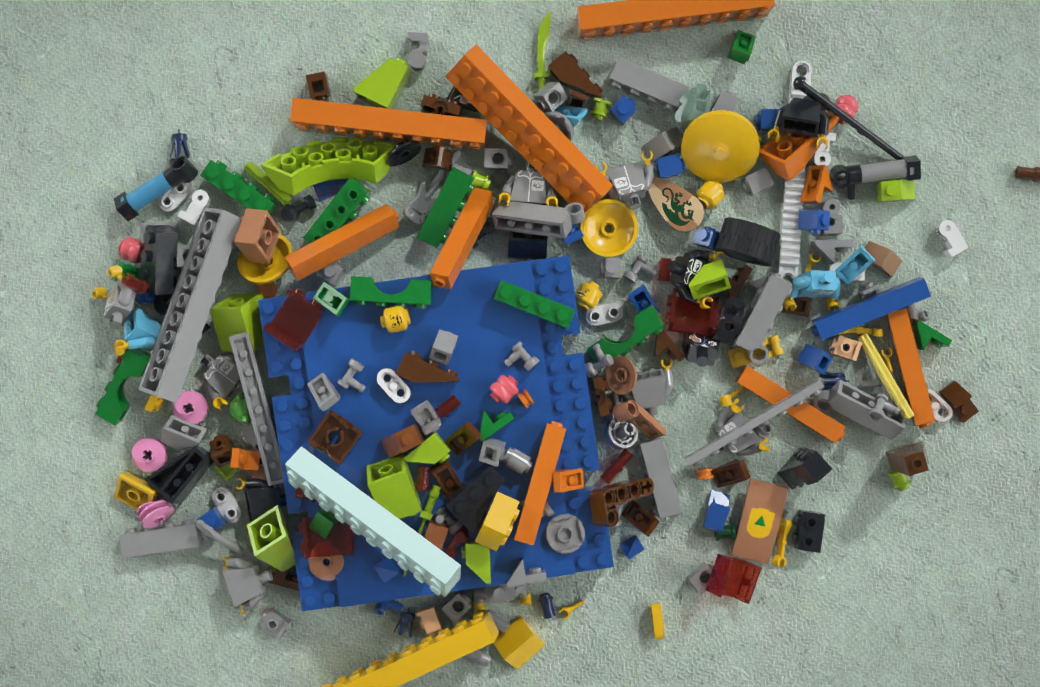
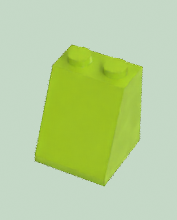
M390 57L354 87V94L358 99L375 107L394 109L411 75L409 66L406 65L407 62L398 57L396 60Z
M263 293L231 294L211 307L210 314L222 351L233 353L229 336L248 331L254 352L264 343L258 300L263 299Z
M404 453L366 466L367 483L374 501L398 519L414 516L422 511L421 501L407 461L404 459Z
M275 506L247 524L256 558L282 572L295 565L291 533L280 506Z

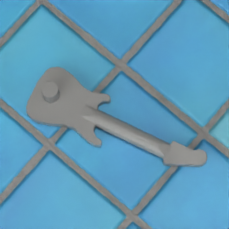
M453 151L452 166L457 158L461 157L460 151ZM439 169L427 189V183L422 182L415 198L404 207L403 214L412 222L419 225L424 224L431 206L437 199V197L431 198L447 170Z
M197 520L196 527L206 537L209 536L231 549L229 551L230 556L251 561L252 564H258L261 572L269 567V564L254 556L253 549L248 544H244L241 547L214 531L203 520Z

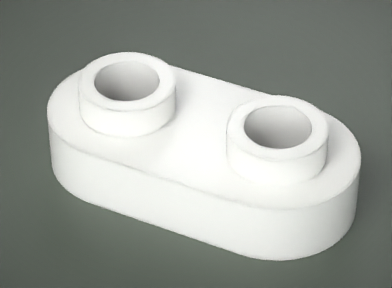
M182 182L160 196L158 199L159 207L167 212L175 211L191 194V183ZM179 185L184 186L182 191L178 190ZM167 198L170 199L169 205L165 204V200Z
M618 303L596 306L594 309H589L586 312L585 319L592 326L617 322L623 317V308ZM611 309L617 310L616 316L611 315ZM593 313H597L599 315V318L597 320L592 319Z
M389 368L382 369L377 375L378 384L395 402H406L411 395L408 385L395 374L394 370ZM386 374L391 376V380L389 382H386L384 380V376ZM399 389L404 390V396H398L397 391Z
M927 389L935 420L940 422L948 421L952 417V408L936 392ZM941 408L945 411L942 416L938 414V410Z
M227 487L217 488L212 494V500L223 518L230 523L240 520L243 515V509L232 491ZM219 494H223L225 499L220 500ZM230 510L235 512L234 516L229 515Z

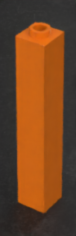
M475 187L472 190L430 271L433 286L452 289L494 205L492 191Z
M385 204L285 256L284 258L291 273L299 281L400 228L397 221L399 219L398 213L395 209H391Z
M907 308L886 314V319L905 394L908 398V404L914 413L912 417L913 425H919L921 429L930 427L931 422H935Z
M748 366L742 368L734 381L771 405L792 394ZM806 402L797 407L792 405L787 408L788 412L785 413L833 443L840 441L845 434L844 425Z
M552 421L551 424H546L514 536L516 541L534 546L551 486L553 472L556 468L566 428H562V423Z

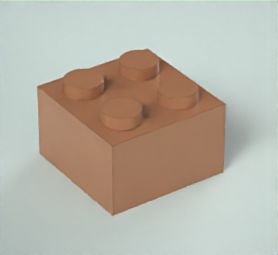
M246 208L244 216L241 218L238 232L235 234L234 242L249 262L270 264L281 230L268 211Z

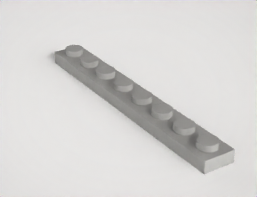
M249 331L229 336L268 485L283 483L278 440Z
M816 379L684 457L686 463L689 466L693 464L694 467L704 461V457L708 455L712 457L720 452L719 448L735 444L737 442L736 438L741 435L744 437L754 432L753 428L758 425L760 427L767 425L771 422L770 418L775 415L777 417L784 415L788 412L787 408L792 405L794 407L801 405L805 402L804 398L809 395L810 397L821 393L820 389L825 386L821 380Z

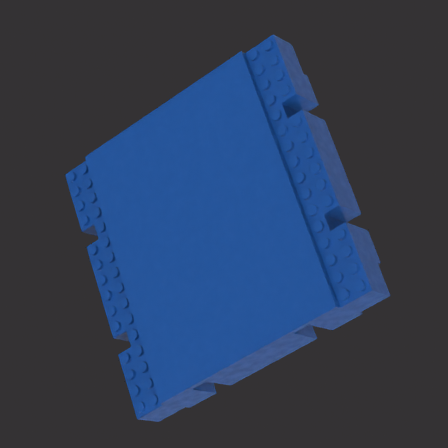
M570 256L461 270L451 290L432 285L431 305H426V309L414 308L415 304H407L404 309H408L411 324H408L406 330L389 333L387 328H382L380 316H383L384 309L395 306V303H387V307L375 306V302H367V305H355V301L349 300L341 314L337 316L313 299L317 291L258 300L269 378L289 375L291 394L272 397L288 514L308 511L309 523L311 525L316 513L322 509L318 501L309 499L301 488L298 487L296 489L288 482L289 478L285 464L300 447L306 449L373 499L367 483L366 466L389 458L381 440L417 423L425 440L432 435L430 433L424 435L422 427L411 414V409L428 400L441 418L442 425L436 432L444 442L468 421L480 433L484 410L493 422L497 421L495 417L501 412L505 411L507 414L510 411L514 419L484 441L494 438L506 442L504 447L506 452L510 447L531 457L530 462H532L529 471L527 473L523 472L522 475L505 466L502 460L499 462L498 467L491 465L504 479L497 492L519 501L517 509L520 512L513 523V529L505 545H500L497 552L490 549L491 584H486L466 565V559H462V547H465L467 541L476 540L488 509L473 535L464 525L453 535L448 530L442 551L461 565L460 580L450 592L507 584L508 578L521 558H523L526 573L531 568L541 567V570H546L547 578L614 567L608 527L595 526L591 515L589 496L592 490L600 488L601 485L587 486L582 489L566 492H554L552 478L547 502L555 514L552 516L544 515L541 518L534 546L514 540L523 508L520 502L526 498L547 423L551 424L552 421L562 423V428H566L555 470L583 468V472L600 470L584 354L564 355L561 336L580 334ZM430 275L376 282L375 284L385 294H397L405 290L411 280H432ZM503 280L575 309L569 328H564L494 300L500 281ZM351 286L335 288L350 298ZM439 329L457 335V343L449 364L437 363L440 364L439 368L445 371L449 368L458 372L457 377L460 378L459 381L411 382L399 376L411 391L410 398L404 403L395 402L378 384V373L386 368L396 372L405 352L411 353L413 350L423 355L421 359L428 362ZM520 341L523 344L522 347L531 357L535 356L540 360L529 371L526 370L524 366L526 362L521 357L509 367L504 363V360L508 359L513 353L512 348ZM351 358L364 366L361 372H356L352 377L361 385L366 386L362 393L350 385L346 389L337 383L350 368L348 362ZM321 373L327 376L341 396L338 402L324 412L319 408L307 385ZM386 374L384 376V380L386 382H389L391 380V376ZM500 375H505L506 377L510 375L518 382L516 385L519 390L518 393L522 394L523 390L526 389L535 404H529V408L526 409L517 394L511 398L509 403L504 404L501 401L498 404L490 396L492 394L490 386L497 381ZM399 389L397 391L398 396H404V390ZM330 409L363 431V434L341 465L333 461L323 451L308 443V440ZM340 428L339 431H332L330 433V445L333 443L338 444L341 441L340 432L343 429ZM480 439L458 456L452 449L448 453L450 457L447 459L461 483L484 464V462L479 461L484 442H481ZM418 446L403 452L405 457ZM407 462L421 501L422 511H424L430 496V490L433 485L439 486L430 470V467L435 464ZM442 489L439 491V497L431 513L433 514L431 518L433 521L437 517L435 513L443 505L446 507L443 501L447 497ZM446 507L445 510L457 521L458 518ZM418 512L414 516H407L400 520L418 533L423 518L420 517L421 512ZM559 514L576 516L582 522L585 529V538L582 545L572 553H559L552 549L546 540L548 522ZM426 520L425 526L423 528L421 536L425 537L426 531L428 529L430 523L429 520ZM338 521L326 539L310 529L309 526L299 527L291 533L302 611L338 606L347 607L435 594L427 583L419 582L411 571L408 570L406 575L403 576L404 570L400 566L399 568L402 571L384 584L374 568V565L386 558L382 553V549L378 546H371L366 541V537L362 534H355L350 529L351 526L346 522L341 523ZM324 541H331V547L337 548L344 558L342 570L336 575V579L331 581L317 578L311 572L308 563L311 550L317 544ZM325 558L324 564L329 565L330 560Z

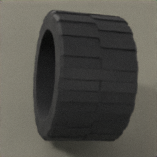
M727 217L724 219L715 249L718 252H724L729 257L769 267L772 264L781 236L778 232L763 225Z

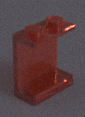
M287 289L288 297L273 321L267 322L263 330L294 351H301L324 315L325 310L321 308L322 304L315 299L311 301L305 297L306 293L300 289Z
M673 288L671 295L667 296L666 306L669 307V312H666L665 323H668L667 331L713 337L717 329L719 297L713 299V302L705 300V305L710 308L702 309L699 303L696 302L694 304L676 296L677 291Z
M314 517L302 518V522H299V532L303 534L300 551L301 554H304V559L355 554L354 533L350 529L351 526L346 522L341 523L338 521L326 539L309 528Z
M718 554L705 590L718 597L722 595L734 597L749 604L762 567L749 561Z

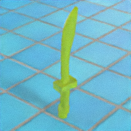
M551 12L544 17L538 31V73H534V80L538 79V91L545 86V81L549 78V71L545 72V48L550 33Z
M433 485L429 493L427 505L424 511H421L420 517L423 520L418 531L420 535L426 520L431 521L433 516L431 513L440 494L441 488L439 486ZM403 571V576L406 575L407 571Z

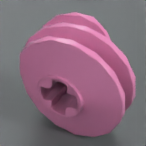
M195 391L182 392L177 403L174 402L173 404L174 416L192 424L202 422L208 413L206 398ZM192 404V408H194V411L189 412V408H187V405Z
M144 438L134 444L132 457L139 469L145 472H154L166 464L168 450L165 444L161 443V440ZM149 451H152V458H148Z
M160 500L141 505L137 509V515L143 527L146 529L153 528L170 518L174 514V508L171 507L172 503L168 500Z

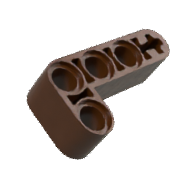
M631 478L592 490L589 501L594 525L602 527L616 526L619 520L617 505L652 494L654 489L652 479Z

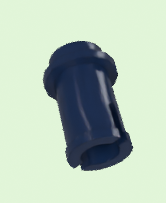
M550 593L539 595L540 599H538V602L541 603L544 619L555 617L556 613L552 603L553 596Z

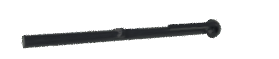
M798 76L794 79L793 87L795 90L799 89L812 100L819 101L824 109L828 112H833L857 130L860 135L868 138L894 159L902 160V157H905L805 82L806 77Z

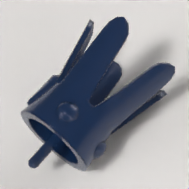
M178 129V133L171 135L172 149L170 157L172 156L174 146L175 158L177 159L180 156L182 144L185 155L189 158L187 134L180 133V129Z
M825 372L824 375L819 374L821 378H826L823 384L825 387H823L822 391L831 389L839 380L849 382V380H846L844 373L833 374Z
M410 607L408 612L401 611L400 620L393 633L400 623L398 634L402 635L407 622H409V637H412L415 614L409 613Z

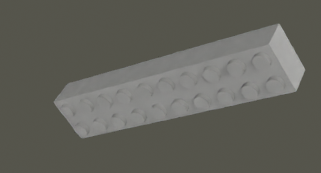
M204 208L138 390L177 403L178 398L182 394L183 383L188 377L191 361L195 357L196 347L202 338L204 325L208 321L209 311L215 302L217 289L222 283V275L228 266L230 253L235 247L234 237L240 227L241 217L221 209Z

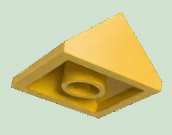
M127 471L121 473L118 477L114 498L137 510L147 502L156 501L160 493L147 481Z
M521 615L509 625L505 633L501 632L495 642H493L503 659L516 670L546 645Z

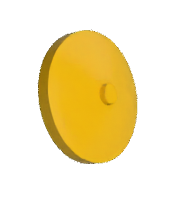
M727 110L710 111L695 118L686 128L681 142L682 157L688 169L701 179L713 182H729L745 175L755 165L760 150L759 136L753 124L744 116Z

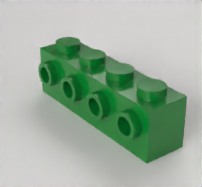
M212 160L209 161L200 174L201 177L246 208L266 210L272 216L278 207L273 202L275 198L266 192L264 195L259 193V187L251 182L248 184L243 182V176L235 171L232 173L227 171L226 168L228 166L217 160L216 163Z
M455 167L450 171L417 236L418 239L435 248H438L440 243L444 245L449 236L446 233L448 228H453L458 219L455 217L457 211L461 212L466 203L463 201L465 195H470L475 186L472 184L473 177Z
M354 177L349 178L303 239L310 244L343 227L349 220L352 222L358 215L357 209L360 206L364 207L369 201L370 197L368 195L371 191Z

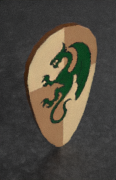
M653 178L648 192L664 220L673 229L680 232L693 231L699 227L704 217L703 205L699 199L670 181Z

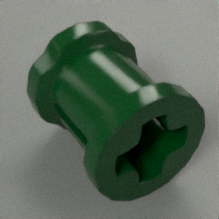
M735 524L724 525L722 532L714 531L715 541L727 538L735 540Z

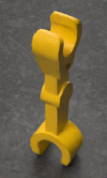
M854 327L839 334L867 333L871 336L882 337L884 330Z
M781 518L778 529L777 555L772 559V564L776 567H784L786 565V558L784 557L787 544L786 536L792 527V522Z

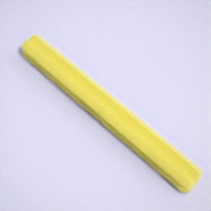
M865 333L859 336L858 341L862 342L861 346L896 407L901 408L899 411L904 420L912 418L914 416L912 409L869 335Z

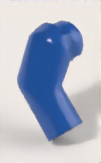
M137 290L135 301L139 305L151 304L156 300V295L152 291L140 293Z
M396 600L378 602L375 605V613L382 615L390 609L400 613L404 604Z

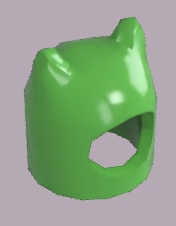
M244 392L231 399L229 413L239 423H250L249 410Z

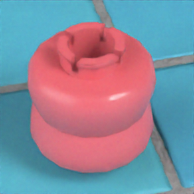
M845 95L836 99L835 105L854 118L855 113L859 109V104L855 97ZM839 118L837 123L842 124L843 122V124H846L845 121Z
M127 237L125 240H122L118 248L120 256L124 260H130L135 264L141 263V252L144 250L142 241L134 237Z
M500 375L497 381L490 386L492 392L490 396L498 404L501 401L507 404L518 393L519 390L516 387L518 382L510 375L508 377Z

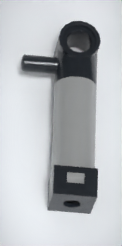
M914 155L902 157V160L852 166L835 165L830 170L829 175L834 185L842 189L847 188L848 199L854 200L855 184L906 179L907 181L921 179V161ZM845 173L844 178L837 180L839 174Z

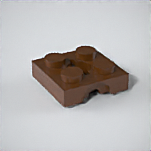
M429 93V96L423 95L421 105L424 111L432 114H440L441 112V115L462 117L463 111L462 107L458 105L459 102L451 99L443 101L440 100V96Z
M602 376L593 377L595 387L592 388L593 396L600 395V397L594 398L595 406L599 407L600 417L610 415L609 410H613L611 398L606 397L605 391H609L607 379H603Z
M330 409L308 440V443L323 451L333 461L341 465L363 434V431ZM340 428L343 429L340 432L341 441L338 444L333 443L330 445V433L332 431H339Z

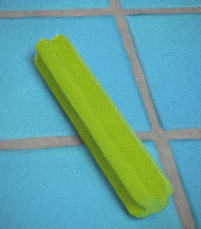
M250 161L245 165L244 170L283 206L291 201V197L286 192L279 190L273 181L253 162Z

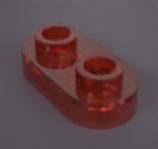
M462 526L443 552L454 559L458 553L456 551L458 545H464L470 537L467 534L469 530Z

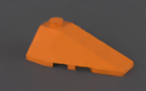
M826 112L829 117V134L838 122L839 117ZM787 132L778 143H776V137L763 145L759 150V156L776 175L790 181L804 169L817 151L816 143L820 135L813 137Z

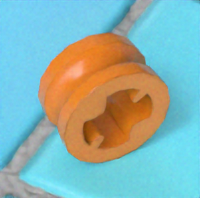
M526 389L523 390L522 394H517L526 409L529 408V404H535Z
M712 467L695 470V473L698 474L697 480L713 478L714 475L711 474Z

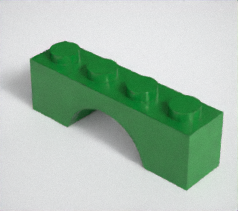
M351 276L350 300L355 301V305H367V302H375V306L387 307V303H395V306L406 308L407 304H415L414 308L426 309V305H431L432 281L411 280L407 288L402 292L385 294L378 289L372 277Z
M503 280L500 281L494 296V300L567 329L575 313V309Z
M651 304L634 316L635 329L629 339L614 341L604 336L587 348L594 361L598 362L599 360L592 346L598 343L604 355L610 354L614 358L619 355H627L631 352L630 348L635 344L639 347L647 341L645 337L651 333L655 336L661 332L665 322L655 307Z
M141 348L125 350V353L121 356L123 361L113 372V380L105 387L104 391H106V394L96 405L98 409L95 415L114 426L123 421L130 407L124 396V384L129 377H142L144 375L151 354Z

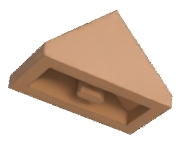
M869 241L865 249L875 259L870 265L893 277L902 260L892 250Z

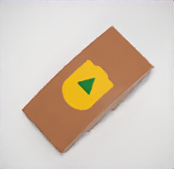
M750 478L740 510V518L736 528V539L731 549L732 556L769 564L783 514L788 487Z

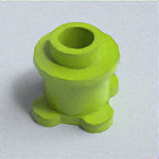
M595 97L593 102L595 103L593 111H590V114L593 115L594 120L603 122L604 119L609 118L607 114L609 108L612 107V102Z
M474 169L472 184L475 185V188L488 190L491 180H488V175L486 177L480 175Z
M896 471L888 473V476L892 477L894 483L893 489L903 491L910 488L909 485L912 484V481H909L907 475Z

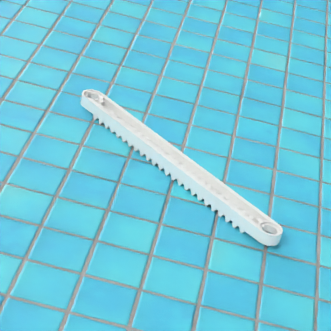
M798 61L791 68L789 103L793 98L803 99V97L807 96L799 89L795 90L793 87L794 79L799 76L796 73L798 66H803L806 69V74L804 75L806 77L805 82L811 86L812 70L810 64L806 61ZM805 167L790 181L783 178L780 222L781 237L779 240L777 273L781 274L780 277L782 278L785 275L790 276L792 282L793 278L798 276L801 230L798 229L799 210H803V203L800 200L804 188Z

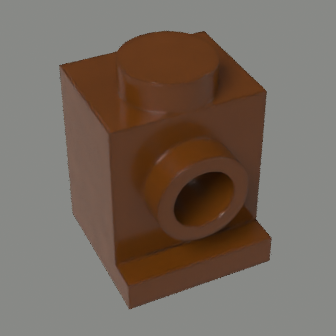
M325 71L306 75L310 98L317 101H328L327 97H331V92ZM319 86L323 87L322 92H317Z
M228 435L215 436L214 440L209 442L211 458L218 467H222L231 463L232 448L234 446Z

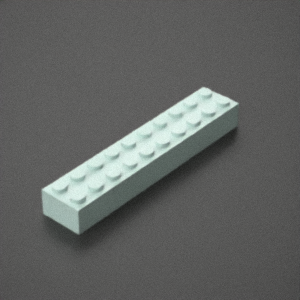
M300 447L285 465L289 478L288 482L294 488H301L309 499H315L319 502L322 509L327 512L330 510L334 513L335 518L339 522H346L350 525V529L355 534H362L366 537V541L371 546H378L382 549V553L387 558L395 559L403 570L411 571L419 582L427 583L435 594H441L446 597L460 580L461 565L306 449Z

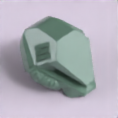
M698 83L697 87L686 91L679 100L681 106L675 114V123L681 129L686 130L695 118L710 112V90L707 91L706 84Z

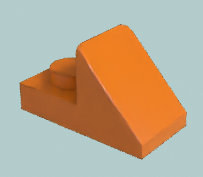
M826 165L809 166L800 202L805 205L820 204L824 192H833L829 172Z
M232 448L230 468L244 471H257L259 469V451Z
M583 468L555 470L553 472L554 492H566L584 488Z

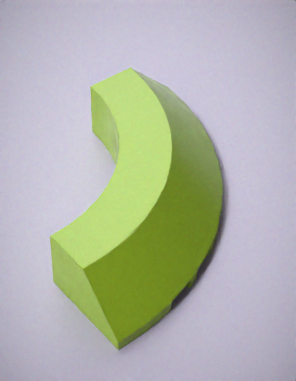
M346 137L332 138V141L321 143L320 140L307 142L306 146L291 147L290 151L283 155L280 153L276 154L262 163L261 168L279 190L294 196L309 186L334 179L354 177L358 180L377 184L388 174L390 166L387 164L386 159L394 150L395 145L376 139L374 142L364 141V138L359 137L358 139L346 140Z

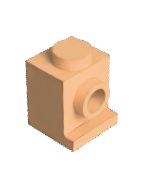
M836 335L830 342V354L856 361L862 342ZM844 344L848 345L847 351H844L842 348Z
M433 604L416 611V616H421L419 619L421 629H425L426 633L431 636L438 634L439 630L442 629V622L436 605Z

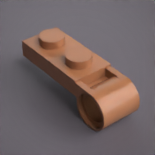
M629 400L614 406L613 415L618 422L628 420L649 440L665 435L666 429L635 401Z

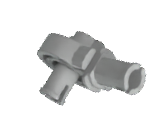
M611 395L613 408L623 403V395ZM613 413L608 415L609 422L605 426V438L609 445L619 450L634 445L638 438V429L628 420L618 422L614 418Z

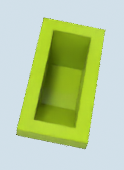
M913 180L882 181L875 184L877 203L916 200Z
M722 259L703 265L691 280L689 288L694 300L731 288Z
M435 432L404 459L407 462L435 464L439 461L443 463L450 457L448 453L451 449Z
M467 541L465 547H462V559H466V565L486 584H491L490 548L475 541Z

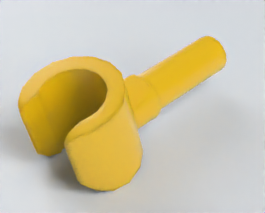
M814 252L809 254L807 258L809 263L804 273L811 271L814 264L821 260V255L818 256L817 260H814L812 258Z
M888 348L889 354L887 356L883 353V349H881L879 354L882 359H885L887 368L892 373L890 356H892L893 350Z
M741 386L732 393L721 396V406L732 405L731 398L741 393L744 388Z
M580 600L569 607L562 606L559 613L562 611H567L568 613L562 619H568L571 612L583 605L584 601Z

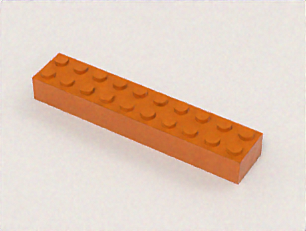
M624 0L578 6L576 16L579 38L592 40L595 39V36L603 35V38L613 37L616 33L631 35L633 31L640 30L641 33H648L656 28L665 31L673 26L687 28L690 27V24L697 23L698 26H705L713 21L721 24L728 22L729 19L744 21L747 20V17L755 16V19H761L770 13L775 3L774 0Z
M477 44L445 76L569 204H582L585 213L612 188L613 184Z
M300 98L292 99L290 121L300 131L309 132L310 129H315L318 133L324 134L334 131L337 135L348 136V133L355 134V137L367 138V135L374 136V139L386 140L387 137L393 138L395 142H405V140L418 141L421 145L424 142H430L432 146L437 147L449 144L451 148L462 149V146L470 147L469 150L481 151V148H485L488 129L487 120Z

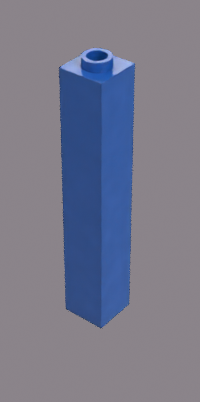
M917 277L811 320L813 324L811 330L814 337L817 336L821 340L827 339L931 297L925 278Z

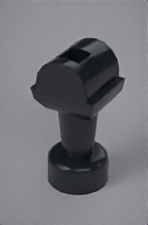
M309 194L304 197V202L294 206L285 205L281 210V217L289 222L296 221L301 212L307 208L313 210L317 208V205Z
M487 217L472 247L473 249L479 245L477 241L483 236L494 233L493 218Z

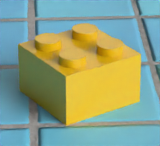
M497 492L475 542L496 552L500 545L504 546L513 529V523L520 512L517 509L519 501Z

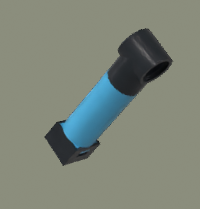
M186 156L170 159V167L129 194L123 192L115 197L116 210L127 221H130L139 215L138 210L182 182L189 183L194 180L198 170Z

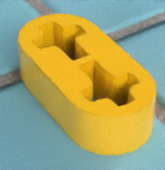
M652 603L650 607L654 639H664L661 604Z

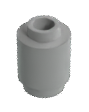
M510 447L502 460L505 466L521 475L523 472L527 473L532 465V462H530L531 457Z

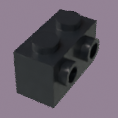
M509 231L508 257L546 259L548 236Z
M799 509V513L795 515L794 524L797 525L796 533L792 535L794 548L803 551L821 552L826 516L824 513Z

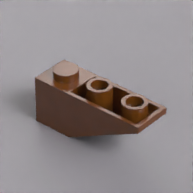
M565 51L548 65L549 72L561 85L592 98L602 99L603 95L601 93L603 90L597 83L593 84L589 79L591 76L584 68L581 69L577 65L578 60L572 53L569 55Z
M413 350L411 353L405 352L395 373L411 382H449L460 380L457 377L458 372L449 368L445 371L439 368V363L431 359L427 362L421 359L423 355Z

